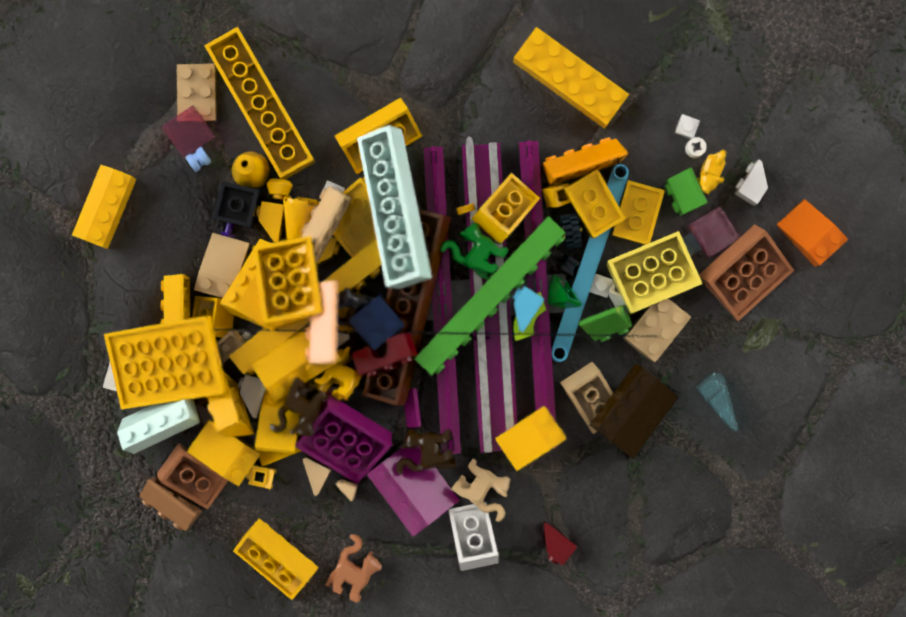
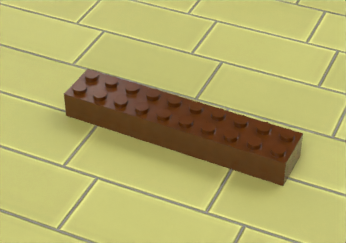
M418 209L432 278L401 289L388 288L385 302L404 323V326L397 332H424L443 254L440 251V246L446 241L451 221L449 216ZM395 333L390 338L400 335L402 333ZM410 333L418 354L423 333ZM386 341L377 348L378 354L382 358L388 353ZM417 356L412 357L413 361L401 365L400 362L394 364L395 368L384 371V369L377 371L378 375L366 378L363 396L397 406L406 405L416 365L415 358Z

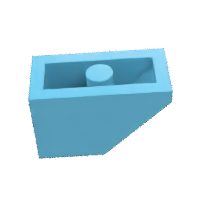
M524 287L523 290L519 288L513 296L515 299L513 305L518 328L522 333L544 301V298L527 287Z

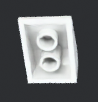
M475 504L448 509L460 570L463 571L499 563L489 513L480 511Z

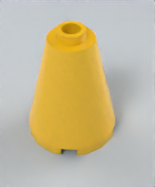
M257 152L242 153L235 159L232 165V176L235 182L241 186L257 189L265 184L270 175L268 161Z
M284 196L283 204L287 240L302 237V229L306 222H310L312 218L311 212L315 205H319L320 201L305 197L291 199V196Z

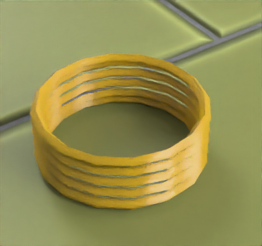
M474 203L456 208L458 215L476 210Z

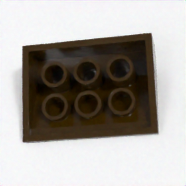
M635 364L589 426L633 459L679 397L644 367Z

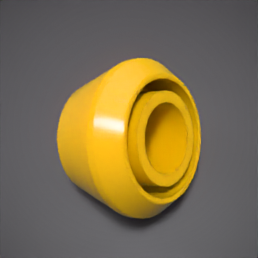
M269 179L267 182L269 195H273L272 198L276 200H283L284 196L289 195L293 187L290 181L283 179Z

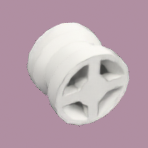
M699 137L692 138L686 144V154L691 158H698L706 151L705 141Z

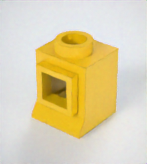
M254 464L246 475V479L249 480L248 484L271 490L274 485L272 482L277 469ZM256 471L265 473L263 482L254 480Z

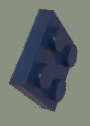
M380 295L349 319V322L373 350H376L404 326V323Z

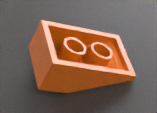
M805 199L776 224L814 267L821 265L849 240L834 223Z

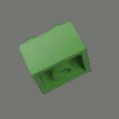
M692 167L665 181V191L668 196L671 195L674 201L672 203L673 209L680 216L701 208L707 203Z

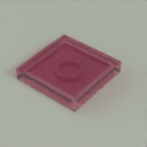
M194 105L161 126L183 158L216 137Z
M721 206L688 225L708 258L740 238Z

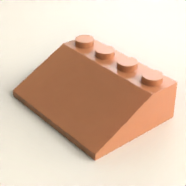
M754 224L699 274V277L727 311L739 321L786 279L794 269L767 231Z

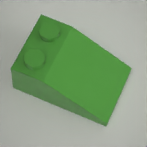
M625 304L579 322L580 326L589 335H611L618 332V335L630 332L629 327L633 326ZM590 336L594 341L600 339L601 342L612 338L611 336Z

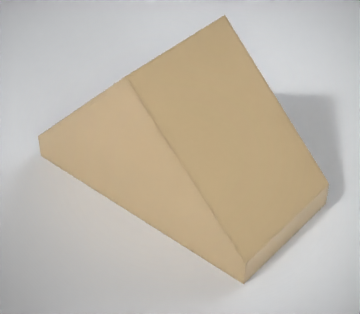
M306 457L302 460L314 496L320 494L332 469Z

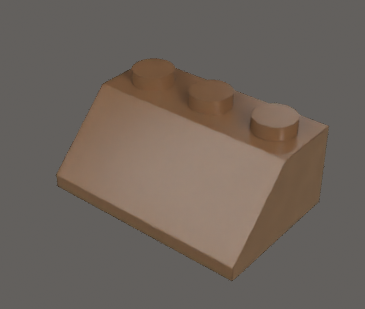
M158 477L150 478L139 496L143 499V504L149 508L153 506L158 510L157 514L166 520L169 518L174 522L173 526L180 531L189 530L203 511L180 493L160 483Z

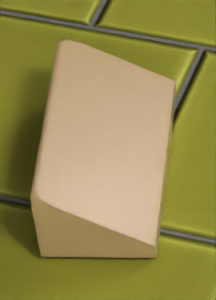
M343 479L339 480L336 485L350 501H353L358 484Z

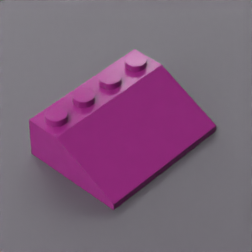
M330 395V399L327 402H323L320 415L314 422V435L312 437L300 435L296 442V448L358 484L392 446V432Z
M420 447L415 449L401 448L367 473L368 477L413 537L460 501L436 468L422 472H413L408 466H404L403 474H398L396 465L400 459H412L417 465L421 463Z

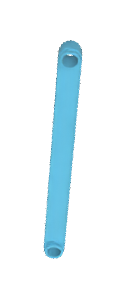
M623 164L613 167L607 182V186L618 205L629 175L628 168ZM618 168L622 169L625 176L622 178L617 177L615 170ZM610 229L594 239L589 236L572 286L582 305L580 307L565 308L557 334L576 333ZM556 335L551 348L554 361L562 362L567 358L574 336ZM561 348L564 351L562 359H557L554 356L555 349Z

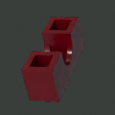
M402 333L387 339L388 353L384 358L378 354L377 349L373 350L371 347L352 353L359 376L373 377L378 375L377 371L384 369V371L395 368L394 364L401 362L402 365L413 361L412 357L418 356L411 334Z

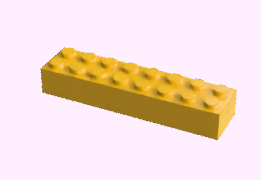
M236 27L204 45L280 179L286 180L316 163L239 28Z

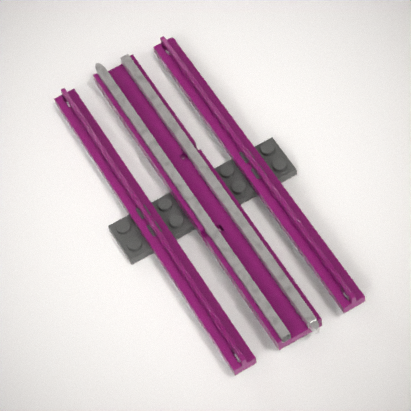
M467 137L466 145H462L465 205L474 203L476 209L466 213L467 227L475 223L471 218L503 183L500 143L473 145L471 137ZM531 140L519 142L521 182L540 199L523 218L525 241L543 223L538 141ZM431 146L430 148H424L427 211L447 216L443 147ZM479 226L481 233L491 238L497 247L507 248L506 239L499 244ZM467 241V242H468V253H469V251H470V250L472 249V247L474 246V243H473V242H470V241ZM449 248L442 254L426 320H434V332H440L487 282L470 268V280L451 281ZM490 254L486 261L489 264H497L499 269L507 261V254L505 257ZM540 259L536 264L538 268L531 275L527 273V276L522 278L525 282L519 288L523 290L524 287H527L536 294L541 292L546 311L536 318L533 330L534 334H550L549 313H564L565 309L547 304L550 281L553 275H547L546 260ZM555 274V276L560 277L565 281L562 283V281L559 280L564 288L566 283L565 274ZM514 287L509 292L512 296L505 303L500 302L496 306L499 310L491 318L487 316L483 320L485 325L478 332L474 330L473 333H512L511 316L516 315L513 305L515 299L513 296L518 289ZM473 334L480 453L503 451L495 438L517 424L512 335ZM532 335L531 348L535 411L545 406L556 422L550 335ZM454 357L451 361L447 358L443 363L445 367L437 375L440 434H443L445 430H452L453 441L449 440V450H453L452 454H461L456 362ZM448 441L441 444L442 453L448 450Z

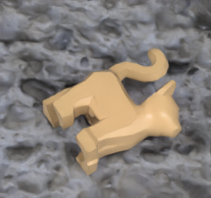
M472 459L468 468L476 476L472 484L468 483L466 477L461 475L452 487V490L461 497L469 499L480 511L485 513L497 511L496 521L500 522L505 517L504 508L496 503L486 505L484 499L490 488H493L497 494L506 497L511 479L507 476L497 477L491 471L477 466V461Z

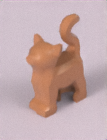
M351 534L350 539L355 544L343 549L338 564L330 574L326 586L333 587L334 592L341 594L343 583L351 584L352 589L349 599L358 603L361 599L360 591L368 584L371 575L381 570L382 565L377 558L372 556L371 551L364 559L362 568L348 560V555L355 554L362 548V539L356 534Z

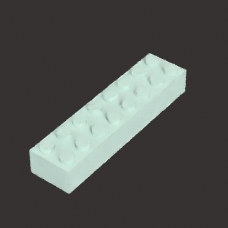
M388 125L358 137L386 287L401 289L432 278L402 129Z

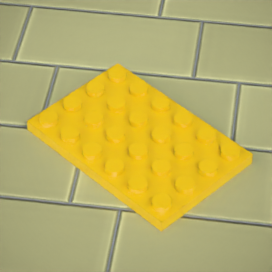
M210 315L104 334L121 409L218 395L227 392Z

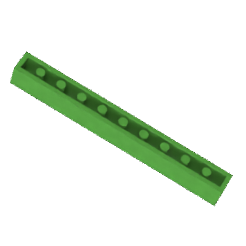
M548 216L440 332L472 333L474 330L478 332L485 325L483 320L487 316L491 318L499 310L496 306L500 302L505 303L512 296L509 292L514 287L518 289L525 282L522 278L527 273L531 275L538 268L537 262L540 259L546 260L551 254L549 250L553 245L558 247L565 239L563 237L565 231ZM438 333L415 360L431 375L434 372L438 375L445 367L443 363L447 358L451 361L458 353L456 349L461 344L465 346L472 337L469 336L470 334Z

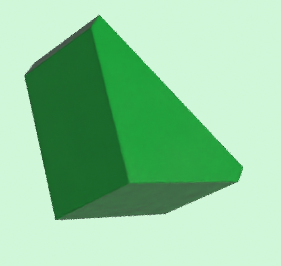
M553 275L550 281L547 304L560 307V309L580 307L582 303L567 280L563 288L559 280L562 283L565 281Z

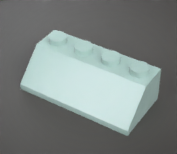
M193 398L153 404L123 418L117 433L122 450L135 454L200 423V419Z

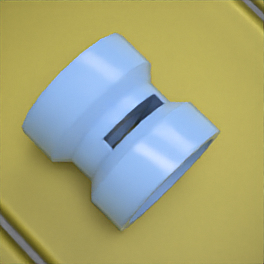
M202 147L196 149L194 154L185 156L195 173L201 170L202 166L212 163Z

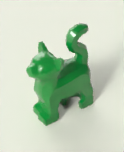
M473 223L464 232L462 231L459 234L466 241L474 243V246L466 256L460 255L459 246L451 240L443 242L440 246V251L444 253L448 248H451L453 259L457 263L472 269L479 277L488 281L499 267L495 263L489 264L486 261L489 255L505 257L508 249L506 247H497L491 238L481 233L479 225Z

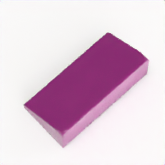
M416 388L409 389L407 402L404 405L406 424L408 428L421 427L418 391Z

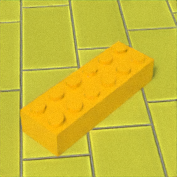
M537 27L513 58V63L604 129L629 96V93Z

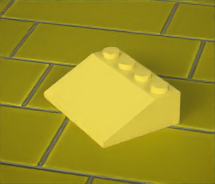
M679 231L608 260L606 264L630 314L703 284Z

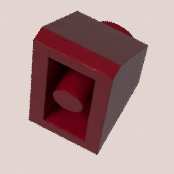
M545 521L543 527L546 551L549 554L548 559L556 565L558 563L564 565L577 546Z

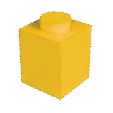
M557 183L541 189L547 208L560 207L571 202L564 191V188L569 185L568 183Z

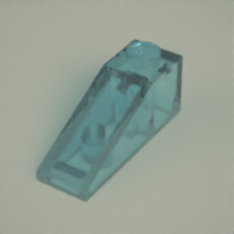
M711 372L694 388L731 431H737L738 426L728 387L725 385L726 380L720 373Z

